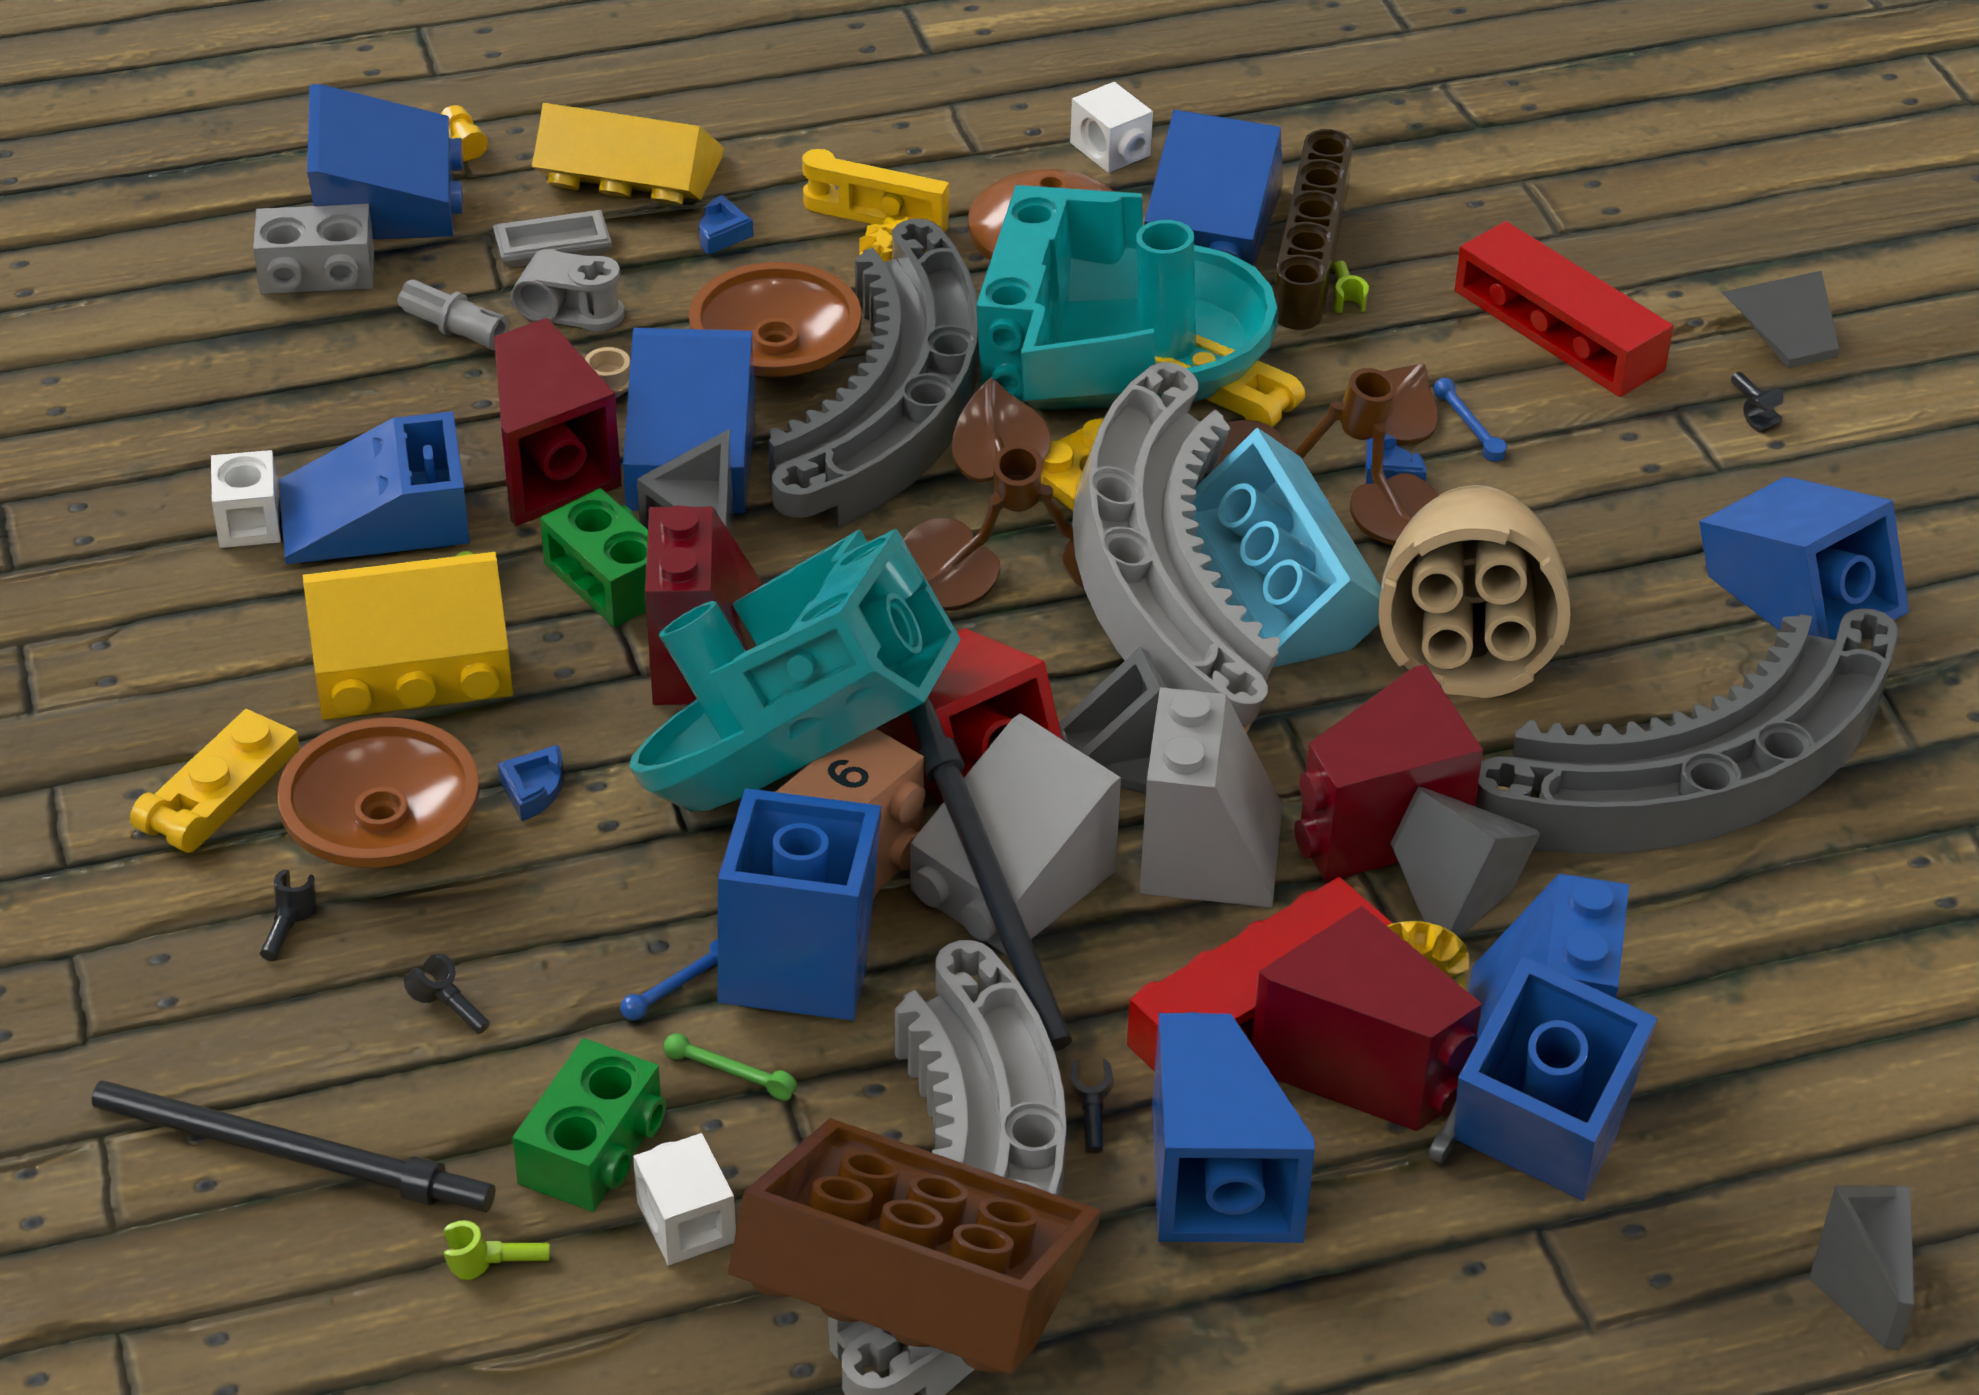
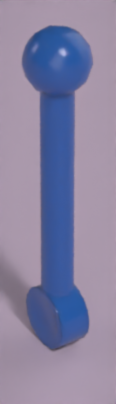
M1449 378L1437 380L1433 386L1435 396L1441 400H1447L1483 444V456L1490 461L1503 460L1506 455V442L1500 438L1491 437L1455 393L1456 386L1453 380Z
M718 939L710 944L707 955L641 995H627L620 1005L622 1015L631 1021L640 1020L646 1015L648 1006L711 967L718 966Z

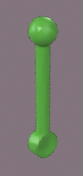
M673 1033L665 1039L663 1049L666 1056L672 1060H682L685 1057L764 1086L773 1097L783 1101L790 1099L797 1089L796 1080L785 1071L778 1070L773 1074L761 1071L691 1045L688 1037L682 1033Z

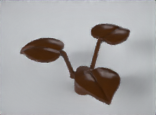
M1424 363L1384 372L1373 368H1362L1355 371L1349 379L1342 402H1331L1327 415L1294 451L1303 459L1336 420H1340L1344 432L1350 437L1358 440L1372 438L1371 475L1374 483L1361 485L1354 490L1349 510L1352 519L1362 532L1375 540L1389 545H1395L1398 537L1413 516L1438 496L1428 483L1413 474L1401 473L1387 480L1383 472L1384 438L1386 434L1395 437L1396 444H1414L1428 439L1437 427L1438 409L1429 386L1428 373ZM1251 420L1226 422L1231 429L1215 468L1256 428H1259L1287 448L1288 443L1282 434L1268 424Z
M993 378L988 379L966 404L956 424L952 439V455L958 469L968 479L975 482L993 480L994 494L989 498V508L981 530L974 537L969 527L961 521L952 518H932L917 525L904 539L905 544L944 610L960 609L972 605L983 599L995 586L1000 575V561L992 551L983 547V545L991 536L1000 510L1006 508L1010 511L1022 512L1032 508L1039 501L1044 503L1060 533L1064 537L1071 539L1063 551V565L1072 580L1084 588L1075 558L1073 527L1066 521L1053 497V488L1043 484V463L1050 453L1051 436L1048 426L1034 409L1012 396Z

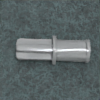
M413 279L404 283L402 291L398 295L397 302L404 311L439 325L440 332L445 335L451 336L454 333L462 335L491 350H495L494 336L508 332L509 320L507 316L486 310L469 302L467 296L458 291L450 295Z

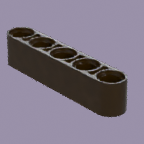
M1315 130L1306 136L1303 144L1277 263L1274 292L1277 304V323L1293 330H1306L1315 327L1321 322L1324 314L1349 189L1353 149L1352 139L1347 134L1338 130Z

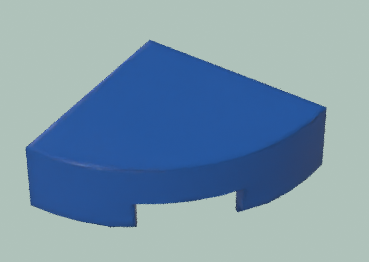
M723 195L714 198L705 206V214L699 222V242L702 249L708 255L754 236L753 220Z
M1386 434L1383 451V472L1386 479L1388 480L1397 474L1408 473L1425 481L1426 466L1422 457L1416 452L1412 455L1404 448L1396 445V438ZM1372 438L1366 442L1365 484L1374 483L1371 475Z
M559 745L497 763L499 781L521 821L529 819L545 810L553 803L561 791L564 771Z

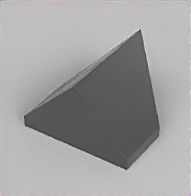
M1822 271L1721 292L1742 312L1787 368L1838 357L1839 344Z
M730 429L637 479L640 523L646 529H648L649 507H672L677 505L688 507L713 506L730 534H733L734 515Z
M1142 647L1137 649L1059 721L1063 741L1121 777L1120 788L1146 794L1160 687L1166 688L1147 650Z
M1418 786L1390 844L1423 921L1442 926L1460 937L1512 892L1540 837V833L1532 827Z
M1897 1185L1835 1186L1809 1279L1884 1348L1896 1350L1901 1348L1914 1306L1911 1187Z

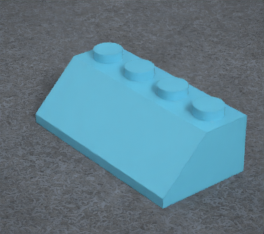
M1256 428L1194 489L1196 490V496L1192 505L1196 506V512L1192 520L1199 524L1195 536L1202 538L1204 541L1200 553L1209 555L1211 558L1208 571L1219 572L1221 575L1217 587L1230 589L1233 592L1228 605H1242L1247 609L1242 621H1259L1263 625L1259 633L1262 639L1278 637L1281 640L1277 649L1279 654L1273 667L1350 651L1379 624L1378 613L1381 585L1302 458L1259 428Z

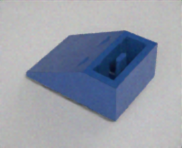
M453 411L391 418L279 479L286 564L320 562L328 559L363 555H382L389 552L443 548L470 543Z

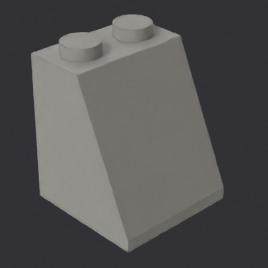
M1160 687L1146 784L1139 894L1272 908L1283 807L1280 798L1227 694Z
M1020 713L1008 723L967 773L964 780L1029 937L1032 939L1116 872L1121 777ZM943 803L910 843V890L915 892L926 905L937 907L959 922L974 938L988 942L1007 955L945 803Z

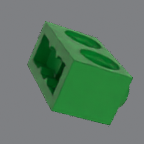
M600 488L540 517L544 564L609 624L616 627L646 612L645 582L648 529L637 521L634 513L627 506H620Z
M582 1038L512 1137L517 1184L594 1213L609 1189H618L626 1179L631 1166L632 1155L644 1137L652 1138L662 1124L666 1112V1099L661 1097L659 1065Z

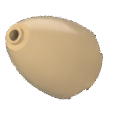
M1481 485L1451 489L1437 496L1421 508L1407 524L1393 547L1384 571L1379 598L1378 617L1383 641L1399 667L1404 665L1410 670L1415 666L1426 664L1446 694L1490 698L1518 690L1534 681V674L1551 660L1560 645L1564 646L1570 626L1571 614L1565 568L1555 542L1539 518L1514 496L1500 489ZM1486 601L1485 643L1489 651L1482 657L1469 659L1473 650V603Z

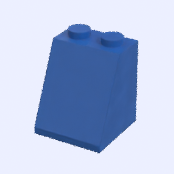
M322 84L309 85L307 174L313 205L369 204L373 239L453 237V214H463L462 182L453 181V171H463V147L461 138L451 137L449 116Z
M1174 109L1144 225L1157 220L1180 221L1188 225L1194 232V245L1227 252L1255 266L1283 186L1281 127Z
M633 328L623 458L626 506L631 511H639L637 479L730 429L733 513L746 514L756 424L752 331Z
M1785 476L1699 521L1708 577L1779 631L1783 617L1803 614L1812 616L1808 635L1836 640L1841 620L1851 610L1860 608L1874 609L1885 613L1893 621L1909 612L1894 504L1891 499Z
M745 788L718 876V1003L855 1020L866 975L881 805Z
M1560 873L1548 884L1472 966L1468 992L1482 1003L1477 1033L1478 1039L1522 956L1616 998L1619 986L1629 884Z
M1522 956L1458 1077L1454 1133L1456 1135L1454 1139L1585 1201L1616 1139L1658 1018Z
M1198 1012L1159 1013L1152 1101L1158 1242L1304 1243L1315 1153L1314 1137L1232 1014Z

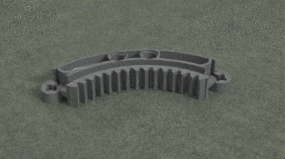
M909 219L898 223L892 233L893 260L884 262L874 248L864 250L863 254L854 259L855 294L860 306L863 307V317L870 320V331L874 332L872 350H867L866 363L859 364L858 376H850L848 378L849 389L838 388L836 390V401L828 399L822 401V412L808 410L806 412V423L795 419L788 421V433L775 427L769 429L770 487L772 488L774 507L781 514L789 517L804 518L828 510L836 518V526L838 528L845 526L881 507L911 486L935 464L952 443L959 417L976 389L979 350L976 312L977 295L970 272L960 253L943 230L934 222L925 219Z
M1866 608L1855 609L1843 616L1837 638L1833 640L1808 635L1812 616L1800 614L1799 616L1783 617L1780 632L1776 635L1774 646H1770L1768 649L1766 661L1760 660L1758 662L1756 674L1747 673L1745 675L1743 687L1733 684L1729 689L1728 698L1719 695L1714 696L1710 709L1700 704L1694 705L1691 718L1679 711L1674 712L1671 726L1655 717L1651 718L1649 731H1644L1632 721L1627 723L1626 734H1619L1610 724H1604L1601 735L1594 736L1585 724H1579L1574 735H1567L1560 723H1554L1548 733H1542L1535 720H1528L1521 729H1517L1512 757L1497 756L1488 758L1481 763L1475 807L1537 829L1540 837L1533 848L1534 850L1572 853L1638 852L1676 847L1716 838L1758 823L1797 803L1821 786L1849 759L1866 736L1880 706L1897 639V625L1891 617L1883 612ZM1861 638L1872 640L1871 651L1859 649ZM1498 786L1507 787L1509 790H1500ZM1532 791H1538L1537 798L1531 797Z

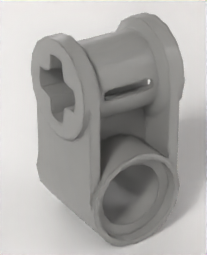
M553 249L540 250L535 253L511 290L513 307L520 315L534 322L548 318L552 323L581 327L589 331H605L618 326L625 317V308L622 301L617 297L616 283L621 275L620 267L615 260L605 256H584Z

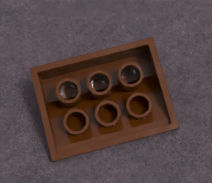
M829 1118L744 1191L728 1274L751 1282L757 1291L773 1297L791 1296L821 1307V1310L833 1319L843 1322L861 1321L891 1332L892 1336L903 1344L913 1347L931 1346L962 1357L968 1366L976 1370L989 1373L1002 1371L1011 1375L1039 1341L1099 1224L1102 1210Z

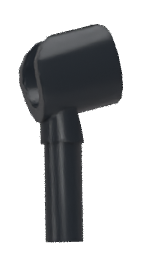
M1742 372L1734 373L1731 377V382L1748 398L1743 407L1744 416L1748 424L1754 430L1762 431L1782 422V416L1773 408L1783 403V392L1778 388H1771L1764 392Z
M282 870L275 875L274 893L277 913L260 951V956L265 960L274 961L288 931L295 921L305 920L315 913L317 904L314 875L310 874L304 885L295 888L290 886L289 870Z
M434 954L424 963V968L434 977L436 982L429 980L419 968L413 967L404 979V987L408 995L414 1000L421 1003H430L439 998L446 1006L449 1005L477 1034L483 1033L488 1028L490 1021L452 983L456 971L454 963L448 956Z
M1104 1058L1105 1077L1098 1086L1087 1087L1081 1084L1079 1081V1060L1073 1063L1070 1070L1073 1088L1082 1097L1085 1120V1150L1093 1154L1103 1151V1098L1110 1093L1114 1083L1111 1065Z

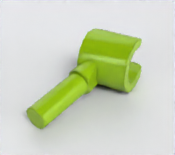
M1337 261L1333 266L1337 278L1333 311L1335 313H1342L1344 301L1349 300L1359 305L1360 312H1365L1369 292L1368 283L1359 276L1350 275L1346 262Z
M468 1220L453 1222L444 1229V1236L448 1246L451 1248V1250L443 1252L444 1258L450 1271L463 1280L477 1278L486 1271L490 1263H501V1261H549V1243L485 1241L480 1228L474 1222Z

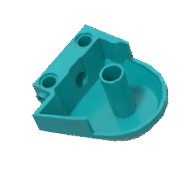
M1015 185L976 304L981 385L988 379L993 378L1012 396L1022 402H1027L1036 410L1110 408L1130 382L1150 366L1156 364L1155 356L1174 358L1192 366L1186 369L1198 381V391L1193 402L1208 399L1221 387L1240 379L1269 349L1277 328V304L1272 286L1256 267L1227 252L1194 245V232L1188 225L1180 221L1157 220L1143 226L1142 193ZM1196 334L1235 351L1222 357L1196 346ZM1209 352L1215 356L1216 361L1194 366L1192 359L1196 353Z
M897 528L869 542L866 541L859 529L733 602L735 610L757 645L748 651H745L715 601L702 604L667 625L660 632L659 637L697 699L672 716L642 743L631 756L629 768L643 789L690 812L711 810L742 798L745 788L759 790L923 704L961 638Z

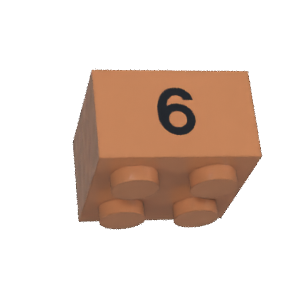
M876 728L814 760L776 791L779 793L881 805L873 899L879 889L902 869L907 870L910 868V843L924 827V756Z

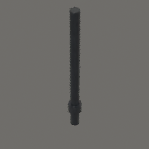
M926 699L923 704L907 711L922 747L918 754L924 756V772L930 782L937 783L1016 978L1040 1015L1054 1051L1062 1050L1072 1042L1071 1035L961 772L964 770L965 763L956 741L946 737L932 701Z
M100 1080L93 1090L92 1106L94 1108L399 1189L401 1197L427 1205H433L437 1200L485 1213L490 1210L494 1202L496 1192L494 1184L446 1172L445 1165L441 1162L413 1156L409 1161L105 1080Z

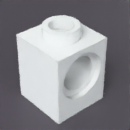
M1116 82L1109 83L1072 98L1070 143L1106 172L1110 173L1151 156L1153 111Z
M273 451L211 455L212 506L219 547L227 548L281 543L280 498Z
M702 1133L676 1142H666L652 1150L633 1156L637 1203L668 1266L734 1243L736 1234L734 1195Z

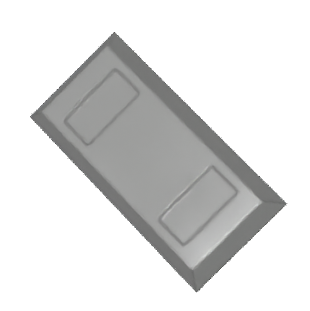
M602 210L493 225L501 260L508 268L527 266L535 253L543 249H553L584 256L604 255L612 247Z

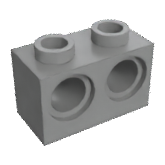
M369 204L256 209L253 252L260 294L373 289L374 242Z

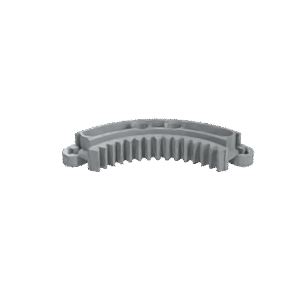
M1159 362L1150 366L1129 383L1112 403L1099 427L1075 495L1072 521L1075 558L1084 590L1096 617L1125 661L1137 649L1142 647L1150 653L1166 688L1227 694L1242 726H1246L1254 722L1268 694L1266 681L1279 654L1277 649L1281 640L1278 637L1262 639L1259 633L1263 625L1259 621L1243 622L1242 620L1247 609L1242 605H1228L1233 592L1230 589L1217 588L1221 575L1219 572L1207 570L1211 558L1209 555L1200 553L1204 541L1202 538L1195 536L1199 524L1192 520L1196 512V506L1192 505L1196 496V490H1194L1196 484L1203 480L1205 473L1210 474L1214 470L1231 428L1223 419L1224 416L1216 410L1212 411L1201 422L1188 414L1198 391L1196 377L1181 365L1171 362Z
M959 940L949 943L939 951L936 957L935 983L938 996L925 1002L918 992L913 990L905 994L904 1000L895 1008V1056L898 1060L908 1059V1074L911 1078H919V1094L921 1097H927L928 1117H933L932 1133L935 1138V1149L932 1150V1153L1062 1197L1066 1146L1064 1089L1055 1051L1040 1015L1019 981L991 948L973 940ZM978 974V983L971 976ZM828 1316L830 1351L838 1360L842 1358V1390L845 1395H914L917 1392L921 1395H946L974 1370L960 1356L931 1346H909L896 1340L891 1332L861 1321L843 1322ZM871 1365L877 1372L885 1371L889 1368V1376L881 1378L874 1371L863 1375V1368Z

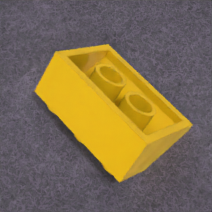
M543 103L532 167L548 177L547 184L551 186L579 190L580 182L600 185L599 192L610 196L631 198L632 190L650 192L652 201L682 206L684 198L702 199L723 157L724 147L703 128L696 125Z
M496 552L303 575L322 720L513 696L509 649Z

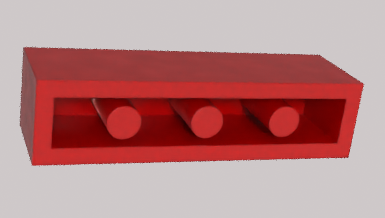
M1505 221L1460 246L1455 292L1613 394L1622 397L1666 370L1673 324L1511 223Z
M1340 877L1315 891H1306L1288 907L1264 921L1258 920L1251 923L1240 935L1216 949L1199 953L1188 965L1159 982L1153 981L1144 985L1135 996L1129 999L1127 1046L1155 1072L1159 1013L1188 1012L1232 1014L1252 1044L1258 974L1260 970L1360 906H1363L1386 926L1393 923Z

